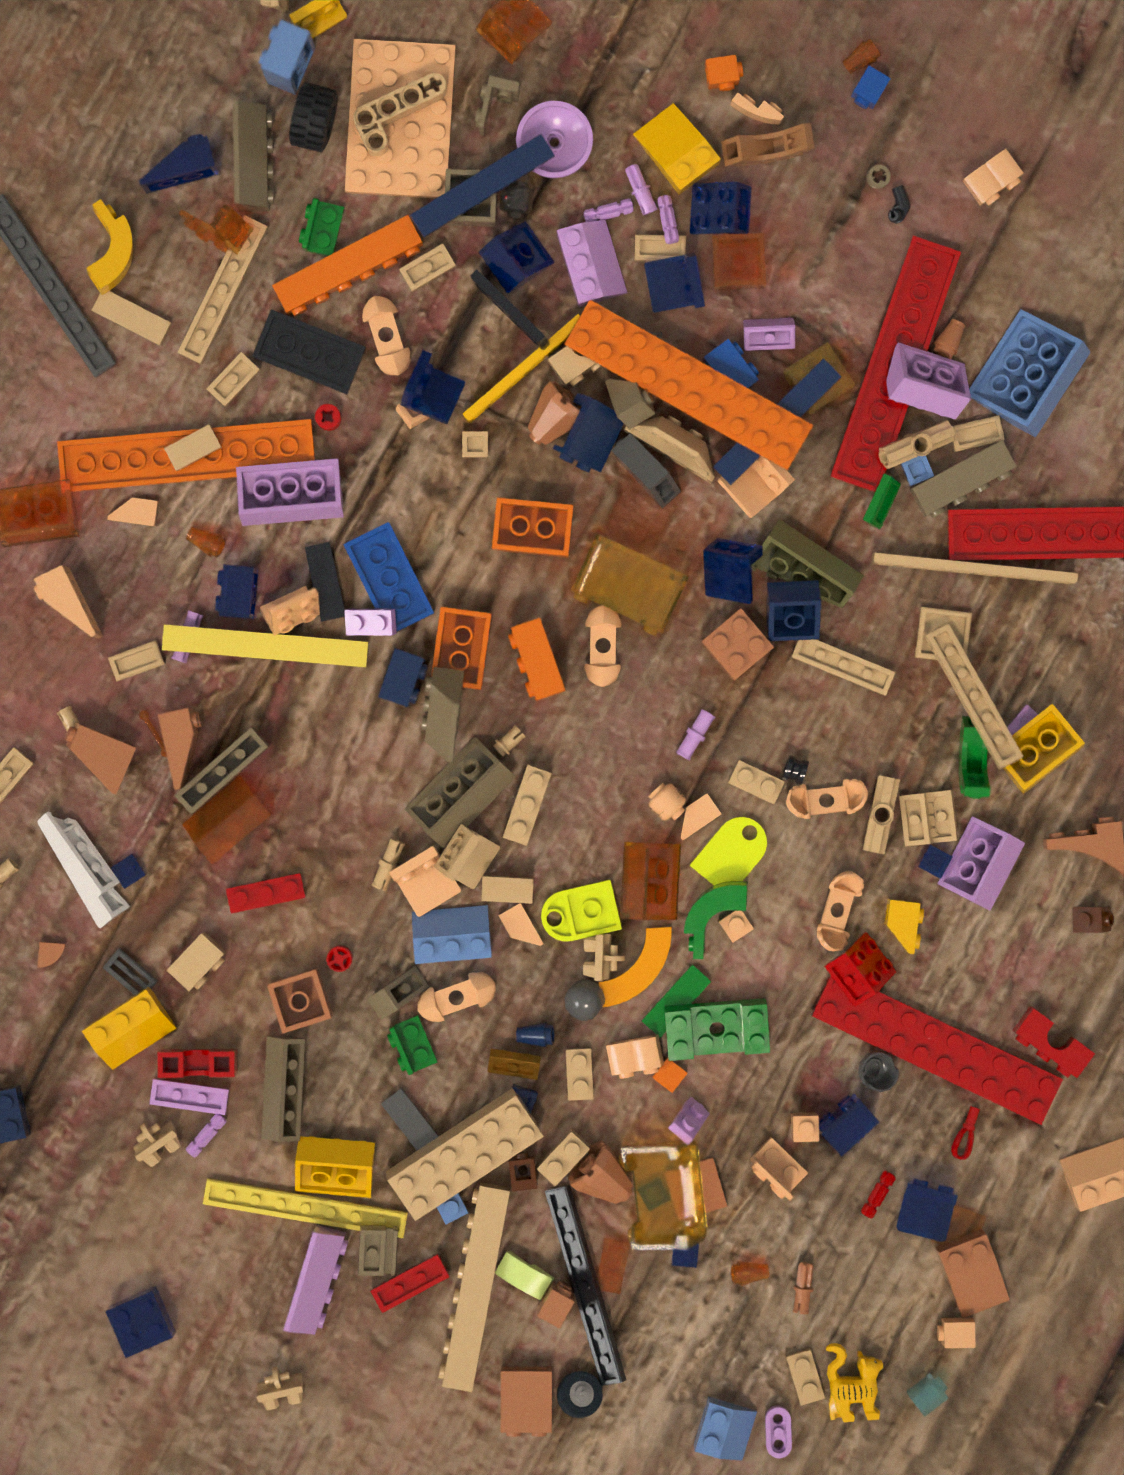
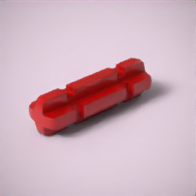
M883 1171L879 1178L880 1182L876 1183L867 1199L868 1203H865L861 1209V1213L868 1218H874L878 1211L876 1209L877 1206L880 1207L889 1192L888 1187L892 1186L896 1180L895 1175L888 1171Z

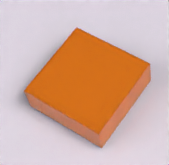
M667 1057L664 1060V1065L658 1068L659 1072L654 1073L652 1078L673 1093L688 1072L674 1061H669Z

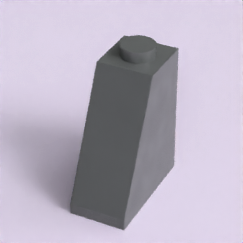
M631 433L616 443L612 452L618 461L662 509L681 492L669 472Z

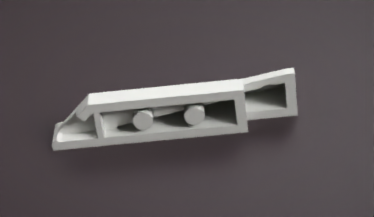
M51 812L45 813L37 823L99 928H102L130 908L129 904L113 888L120 881L76 820L71 818L63 820L53 817Z

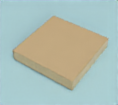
M921 607L914 658L937 660L925 637L927 634L947 624L950 625L967 655L972 613Z

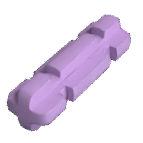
M659 196L657 203L665 233V242L667 244L677 243L679 241V234L676 228L677 224L671 196Z
M631 199L621 200L618 204L613 202L598 206L595 210L594 208L584 211V218L586 222L597 221L598 219L606 220L618 217L621 213L624 215L632 213L634 208Z
M215 1114L210 1120L211 1122L207 1123L194 1138L195 1141H192L186 1147V1151L191 1156L197 1157L202 1151V1147L205 1148L217 1134L218 1129L224 1126L227 1121L224 1116Z

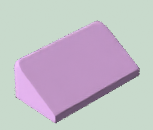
M794 318L743 320L744 351L795 349Z

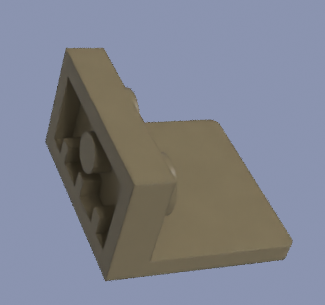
M489 76L488 83L483 82L480 94L483 107L477 108L475 127L479 128L480 135L485 136L493 97H497L498 102L512 104V101L518 102L520 82Z

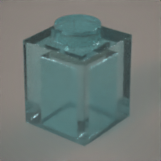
M931 1373L906 1391L924 1417L949 1398L945 1392L948 1389L946 1384L939 1376L935 1379Z

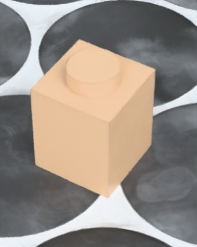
M816 1112L791 1113V1138L793 1142H819V1116Z
M941 1318V1325L937 1326L938 1341H942L944 1348H975V1321L972 1318Z

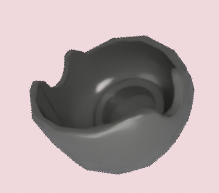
M588 979L577 981L565 994V1009L573 1018L580 1021L592 1020L605 1004L603 990L595 982Z
M874 1051L866 1054L859 1062L858 1075L861 1082L867 1088L884 1092L890 1090L897 1083L899 1069L895 1066L891 1056L883 1052Z

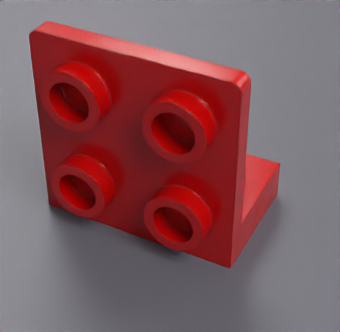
M867 932L863 933L845 952L824 966L855 1007L877 994L896 973L891 961L885 957L875 940Z

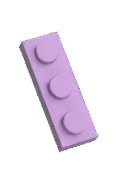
M154 1078L150 1105L226 1115L230 1089Z

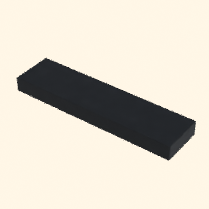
M477 269L470 275L475 286L541 350H545L550 345L546 336Z

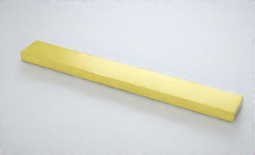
M164 625L162 650L366 667L368 642L281 634L274 636L269 633Z
M207 1178L203 1204L357 1231H360V1225L386 1226L388 1228L397 1226L398 1238H404L408 1212L212 1178Z

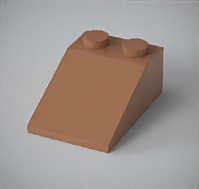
M194 708L158 714L174 790L182 789L187 784L199 736L198 728L202 727L200 714L195 712Z
M983 1229L935 1247L962 1318L1010 1300L992 1247Z

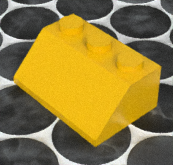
M1051 704L1012 735L1023 758L1003 769L1024 794L1081 750L1085 743L1057 708Z
M148 986L87 1025L82 1030V1033L94 1051L113 1070L177 1029L152 989Z
M300 1136L295 1159V1191L371 1198L375 1143L338 1138L327 1139L314 1136Z

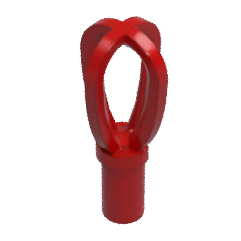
M970 1106L966 1121L962 1126L963 1128L958 1132L952 1144L951 1153L953 1157L965 1160L970 1156L974 1143V1126L980 1109ZM968 1131L965 1152L963 1155H959L957 1153L959 1144L965 1132Z

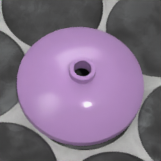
M562 101L540 103L524 115L518 126L516 134L517 148L542 134L555 155L554 158L533 170L534 173L547 178L569 176L578 171L590 156L593 145L591 126L585 115L569 103ZM552 139H557L559 141V145L557 147H552L550 145V141Z

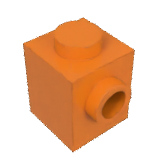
M736 55L705 59L704 65L708 90L719 88L720 91H729L735 89L734 86L739 84V77H743L742 62H737Z

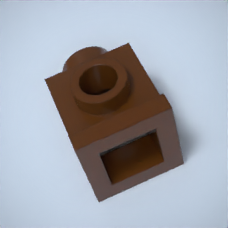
M520 1152L514 1158H510L509 1169L512 1192L537 1189L534 1156H529L528 1152ZM524 1165L528 1168V1171L525 1174H521L518 1168Z

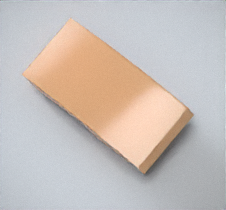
M739 93L731 100L730 106L752 119L774 125H780L783 121L782 109L773 102L768 104L764 100L757 108L755 106L756 102L747 94L742 96Z

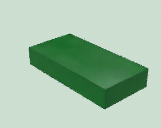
M883 475L864 515L863 520L866 523L880 530L901 487V483L892 476Z

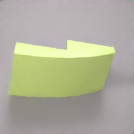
M511 1251L505 1253L495 1271L496 1275L511 1285L539 1300L544 1298L554 1280L551 1275L537 1265L528 1264Z

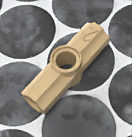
M944 420L916 433H908L902 439L880 447L878 455L885 468L890 469L918 456H926L932 450L955 441L956 434L949 421ZM916 439L919 440V448L917 450L914 445Z
M878 775L862 850L885 854L889 830L894 818L893 811L900 779ZM883 807L887 810L888 816L885 821L878 822L875 818V812L878 808Z

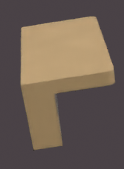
M483 875L482 901L532 903L534 878Z

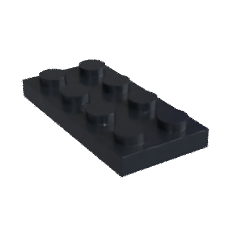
M271 309L252 357L348 395L366 347Z

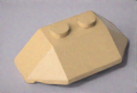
M660 416L644 420L632 429H629L627 426L625 427V433H631L640 442L708 483H712L715 477L707 445L702 440L704 436L693 429H690L689 432L680 427L682 423L671 416H668L667 419Z

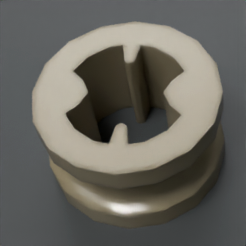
M881 164L870 168L866 175L867 183L875 189L885 187L891 178L889 169ZM880 170L884 173L882 177L885 176V180H880L876 183L873 180L875 177H872V173H877Z

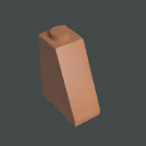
M76 722L74 727L70 726L67 731L65 740L68 742L66 746L111 793L117 794L136 747Z

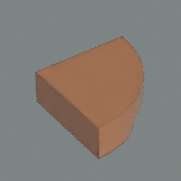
M39 942L37 967H46L55 963L64 953L66 943Z

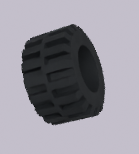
M308 82L301 86L291 118L289 131L291 145L323 152L328 144L334 124L338 101L336 89Z

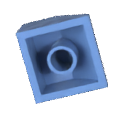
M708 1396L694 1441L695 1452L718 1459L743 1460L757 1411Z

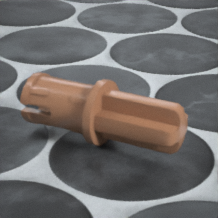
M800 1262L798 1265L797 1283L793 1287L796 1290L794 1313L800 1311V1314H809L810 1295L814 1291V1288L811 1287L814 1266L809 1262Z

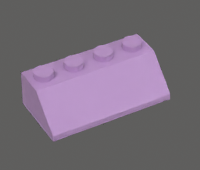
M338 459L236 467L238 509L242 526L344 517Z
M319 1224L316 1225L283 1331L315 1335L317 1327L323 1328L327 1315L322 1313L324 1304H330L334 1289H330L332 1279L337 1280L341 1265L337 1264L339 1254L345 1255L349 1242L344 1240L346 1232Z

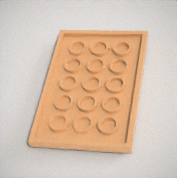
M354 39L345 193L438 198L445 193L446 169H449L455 45ZM438 73L442 75L447 85L445 97L438 102L382 127L387 136L388 150L384 155L378 157L369 154L354 122L353 117L356 109L429 74ZM435 82L431 83V89L438 92L440 85H436ZM421 87L420 89L422 90L423 97L426 98L427 95L424 91V87ZM413 92L405 97L406 102L411 104L419 99L418 94ZM391 103L385 104L382 112L392 114L396 106ZM364 114L359 118V123L368 125L372 122L373 117L369 114ZM375 137L370 141L372 148L377 149L383 145V139L380 137Z

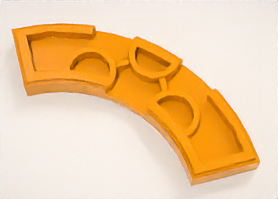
M672 927L646 928L645 943L634 965L613 979L598 981V986L603 990L605 997L603 1007L617 1005L630 1000L644 991L654 981L667 959L671 944Z

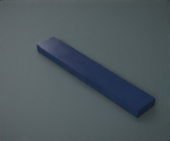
M542 134L415 211L410 216L425 238L548 162L555 155Z
M823 358L776 405L801 418L842 376ZM736 443L713 468L732 485L761 456Z

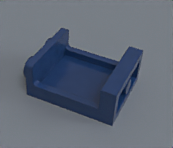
M577 393L573 402L582 408L564 446L560 447L554 444L552 449L560 453L558 458L571 464L576 461L575 467L587 473H590L591 469L601 473L624 423L616 416L615 410L591 397Z

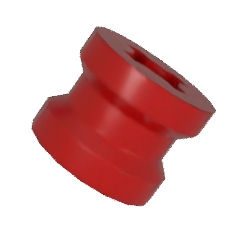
M323 404L316 410L315 420L323 430L332 431L341 424V413L334 405Z
M335 946L327 954V965L333 971H345L352 964V952L346 946Z

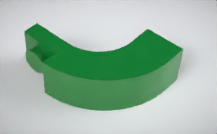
M962 716L959 787L960 793H963L964 796L980 799L982 797H990L991 787L987 771L988 749L969 716Z
M748 881L719 883L704 891L695 900L689 910L684 926V933L694 934V936H689V951L693 952V959L704 958L706 924L711 917L726 910L746 911Z

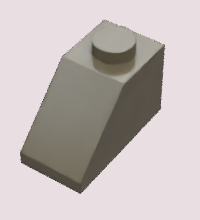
M615 379L605 381L616 416L629 429L655 414L652 405L654 398L647 389L643 390L635 382Z
M414 966L372 994L367 1000L381 1020L400 1009L429 988L417 967Z

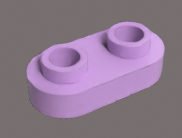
M779 1405L772 1406L765 1414L766 1448L768 1453L774 1458H784L792 1449L791 1417L788 1410ZM780 1414L782 1420L775 1422L773 1420L774 1415ZM779 1439L783 1441V1445L775 1447L774 1442Z

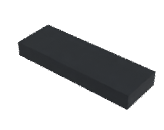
M330 542L305 547L313 588H316L318 592L321 622L345 617V608Z

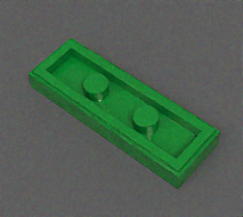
M692 964L641 1021L661 1038L666 1032L664 1006L692 1004L711 983V980Z

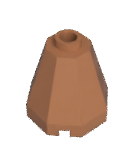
M550 381L543 389L528 425V429L531 432L529 437L538 445L542 443L548 445L569 433L582 408L573 402L574 394L556 381Z
M600 1140L590 1145V1150L587 1152L589 1153L585 1159L582 1157L572 1168L568 1179L571 1181L569 1182L570 1185L579 1192L614 1204L621 1201L625 1202L633 1192L630 1178L611 1148L605 1142Z

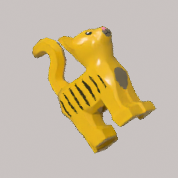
M838 1343L827 1345L826 1351L837 1354L836 1359L828 1365L827 1369L830 1385L828 1402L830 1419L835 1420L841 1417L843 1422H854V1412L850 1410L851 1403H862L867 1420H879L880 1412L874 1403L878 1393L876 1378L883 1369L882 1360L876 1359L873 1356L863 1355L862 1351H858L857 1367L860 1376H839L837 1370L845 1364L847 1358L846 1349Z

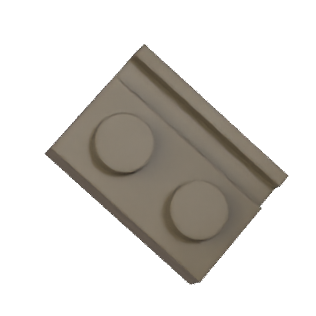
M360 1225L358 1276H384V1274L395 1276L397 1226L388 1228L386 1226Z

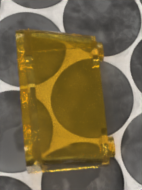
M596 534L570 592L575 593L573 598L587 604L588 600L639 622L644 625L643 631L656 636L657 633L663 634L688 582L689 576Z
M682 1140L620 1148V1165L625 1171H632L637 1221L628 1230L631 1250L688 1249L704 1241L707 1234L699 1151L696 1141L692 1140L688 1145Z

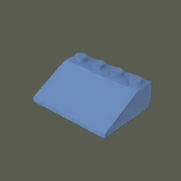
M1020 309L969 389L971 399L1013 426L1036 438L1091 352L1083 340Z

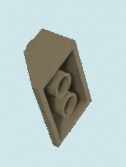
M434 667L432 677L427 676L425 692H430V696H425L423 711L428 712V716L423 715L421 730L426 731L425 742L447 762H452L459 725L464 671Z

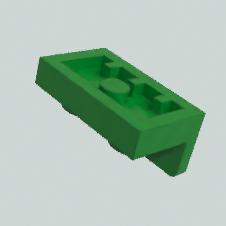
M313 198L312 204H307L305 218L308 219L306 229L302 228L299 236V243L302 244L303 251L323 256H329L335 252L344 215V207L321 202L317 198Z
M419 1015L390 1026V1033L387 1034L391 1047H397L400 1057H397V1061L402 1072L407 1071L408 1075H412L414 1072L438 1062Z

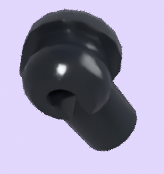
M903 185L892 189L896 203L889 211L888 218L896 224L901 223L906 218L911 208Z

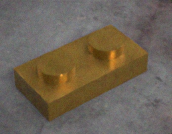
M491 1049L487 1072L537 1080L541 1056Z

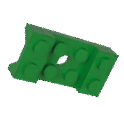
M766 998L664 1006L669 1061L694 1059L695 1055L744 1052L745 1055L770 1053ZM715 1022H720L724 1025V1029L716 1034L710 1031V1026Z

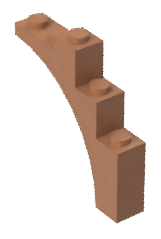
M1114 816L1098 818L1099 823H1092V834H1090V829L1074 831L1075 835L1065 836L1064 832L1049 833V838L1043 839V848L1046 850L1083 852L1104 861L1124 876L1122 821H1114Z

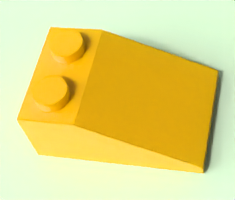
M674 103L633 133V136L678 195L720 164V157L708 141Z

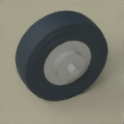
M575 1371L567 1374L560 1381L557 1388V1401L560 1408L567 1415L574 1418L588 1417L595 1413L601 1405L603 1398L602 1387L597 1378L585 1371Z

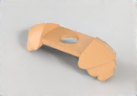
M373 296L363 308L362 320L363 322H369L379 354L375 358V362L384 373L400 375L408 369L411 359L410 349L403 348L393 316L398 310L388 298ZM384 327L392 329L394 334L392 340L388 342L381 341L378 336L379 331Z
M601 605L589 612L585 622V626L590 627L591 630L590 663L585 664L584 668L589 681L597 686L605 687L618 678L621 665L616 664V628L621 627V620L614 609ZM600 638H606L611 644L610 650L606 653H600L596 650L595 644Z
M857 779L843 780V786L807 790L806 785L802 784L794 786L789 790L786 804L790 812L804 819H810L811 815L847 811V814H852L864 806L867 801L868 791L864 783ZM824 794H829L833 797L834 804L828 808L823 807L819 803V798Z
M852 871L838 874L829 885L830 891L821 923L817 926V937L821 945L828 951L844 950L848 944L847 940L850 934L844 931L853 898L854 896L860 897L864 888V880ZM835 903H841L844 908L842 915L839 917H834L831 914V907Z
M472 972L468 974L469 980L435 991L433 987H429L419 996L418 1012L428 1021L442 1022L445 1020V1015L478 1004L480 1008L484 1007L494 997L496 990L495 982L486 973ZM454 990L462 992L464 996L463 1002L459 1005H453L449 1001V994Z

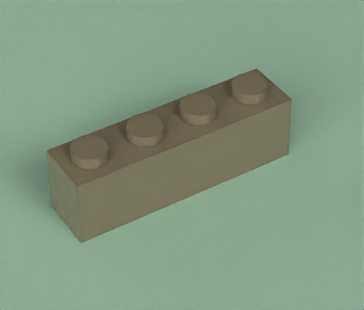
M1003 440L919 484L912 488L910 492L923 516L925 517L930 514L934 518L946 511L943 506L951 502L956 506L968 499L966 494L975 490L978 494L991 487L988 482L998 478L1000 482L1013 475L1011 470L1017 466Z
M251 727L174 796L191 815L195 814L271 746L254 727Z
M267 1036L261 1137L263 1139L277 1142L300 1141L305 1039Z

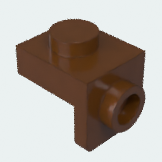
M1110 906L1073 907V933H1104L1111 931V927L1114 924V915L1111 912Z

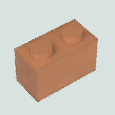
M560 1280L558 1283L553 1281L537 1307V1317L560 1329L575 1302L574 1292L571 1291L572 1287Z

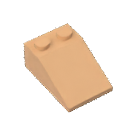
M61 565L34 578L37 585L33 587L40 600L43 599L91 637L100 638L103 636L69 567Z

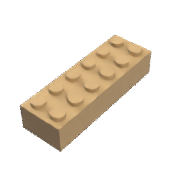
M512 1088L387 1170V1181L416 1221L544 1136L540 1126L514 1088Z

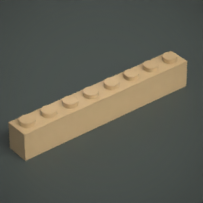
M480 1182L479 1189L474 1188L471 1203L476 1204L475 1214L469 1213L467 1228L472 1230L470 1239H464L462 1253L467 1254L465 1264L460 1263L457 1277L462 1279L460 1289L455 1288L453 1303L457 1304L456 1314H450L448 1328L453 1329L451 1339L446 1338L443 1353L448 1354L446 1364L441 1363L438 1377L443 1379L442 1387L468 1392L473 1390L510 1194L509 1187Z

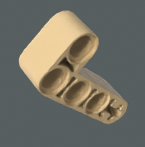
M438 73L429 74L356 109L353 117L354 122L369 154L378 157L384 155L388 150L387 136L382 127L438 102L445 97L447 85L442 75ZM435 82L436 85H440L438 92L431 89V83ZM421 87H424V91L427 95L426 98L423 97L422 90L420 89ZM412 92L418 94L419 99L417 102L412 104L406 102L405 97L407 94ZM391 103L395 105V111L392 114L383 113L382 108L385 104ZM364 114H369L373 117L372 122L368 125L359 123V118ZM380 137L383 139V145L377 149L370 146L371 139Z

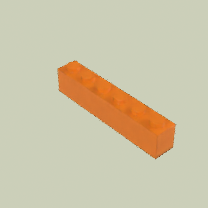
M406 215L272 286L287 315L293 314L298 316L308 310L306 306L314 302L318 305L330 299L329 294L337 290L339 293L350 289L353 286L352 282L358 279L365 281L375 275L374 271L383 267L386 270L398 263L397 259L405 255L407 258L416 255L421 251L419 248L423 246V243L409 215Z

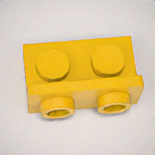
M313 0L289 15L293 25L309 31L312 39L347 18V14L339 0Z

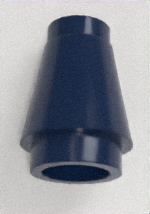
M543 1022L517 1027V1042L541 1047L553 1045L554 1026L553 1024Z

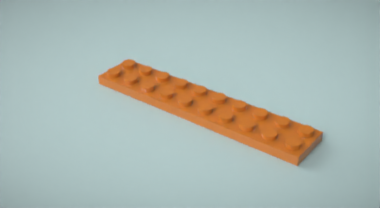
M589 300L565 342V346L625 380L637 383L643 390L647 389L655 397L787 471L813 428V425L592 300Z
M312 420L212 428L222 448L179 471L175 470L164 448L199 429L57 441L62 493L237 478L236 467L314 461L315 450Z

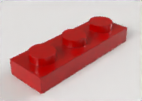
M301 873L226 888L231 914L306 898Z
M437 1253L372 1288L370 1292L381 1312L384 1313L449 1278L450 1275Z

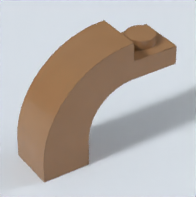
M803 123L774 133L738 135L721 141L725 166H750L777 162L804 155L803 152L815 149L811 123Z

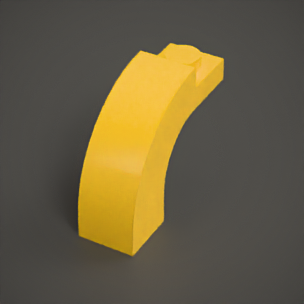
M100 199L92 204L93 211L110 235L111 242L107 253L86 269L88 276L101 295H104L117 286L127 274L133 258V240L130 226L124 214L115 220L117 215L111 205L105 206Z

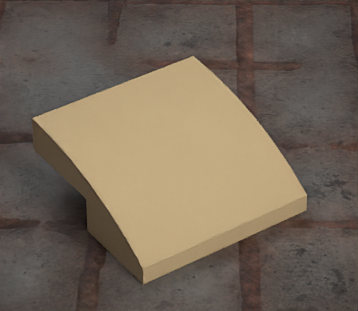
M953 790L899 796L905 846L959 840Z

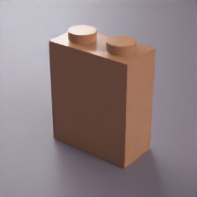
M501 1366V1433H506V1436L510 1437L521 1436V1433H531L535 1437H544L547 1433H552V1366Z

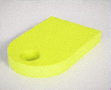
M732 818L719 828L690 863V866L713 885L728 881H743L765 854L767 848L765 831L756 821L750 818ZM752 825L756 828L757 834L754 839L746 840L743 837L742 830L745 826Z
M611 880L556 892L546 900L542 908L541 919L544 929L550 936L559 941H574L622 929ZM556 911L560 913L562 921L559 925L552 926L547 922V916L550 912Z

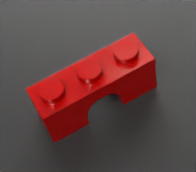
M1030 1006L1012 1030L1017 1034L1015 1039L1025 1047L1031 1044L1038 1049L1035 1054L1048 1063L1050 1059L1058 1064L1056 1070L1067 1078L1070 1075L1078 1078L1095 1053L1071 1036L1063 1046L1051 1047L1047 1035L1054 1023Z
M161 1049L157 1052L158 1078H184L185 1076L195 1075L235 1077L238 1074L237 1049Z

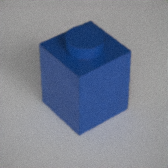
M868 66L851 95L855 99L854 103L861 108L867 109L869 107L873 110L891 78Z

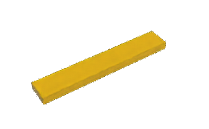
M577 314L548 339L550 345L545 350L538 348L467 409L463 413V417L468 423L474 421L568 339L580 315Z

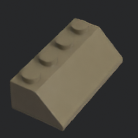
M233 100L234 204L239 212L270 211V204H274V189H270L269 179H274V165L269 163V153L274 151L273 138H269V128H273V113L268 112V108L264 104Z
M474 737L453 761L405 808V811L435 842L445 849L460 824L468 827L516 776L486 746Z

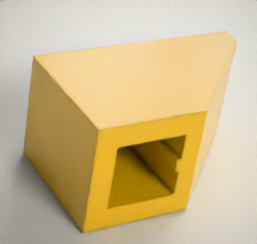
M887 899L884 924L905 951L909 954H914L915 949L920 947L921 934L917 933L918 923L922 924L924 909L920 908L921 903Z

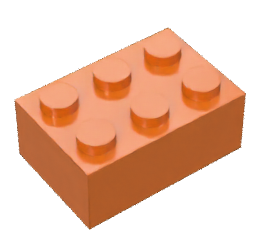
M497 498L492 550L568 558L573 505Z
M447 607L440 608L431 677L434 667L464 671L463 688L482 690L492 619L491 613Z
M537 618L511 627L512 633L508 634L513 650L517 648L521 657L516 660L521 674L527 673L529 682H526L525 686L529 697L535 696L536 701L564 692L565 688L541 619Z

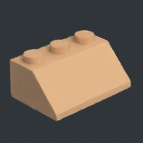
M1124 1137L1059 1159L1075 1207L1080 1212L1124 1197Z

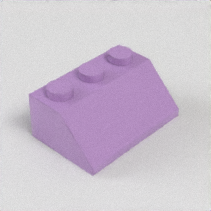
M606 220L579 223L557 230V238L579 308L586 306L589 300L597 303L627 294Z
M897 343L886 379L889 399L956 420L971 400L964 363Z
M972 816L938 885L991 911L1025 843L1009 833Z

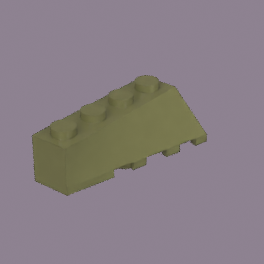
M780 519L746 567L753 571L756 568L767 573V577L775 580L778 577L788 582L818 581L821 600L840 608L845 606L864 575Z

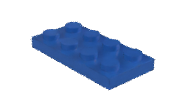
M389 522L343 544L375 609H395L396 632L434 614Z

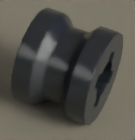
M789 755L782 779H792L797 784L802 785L809 761L796 760L795 756Z

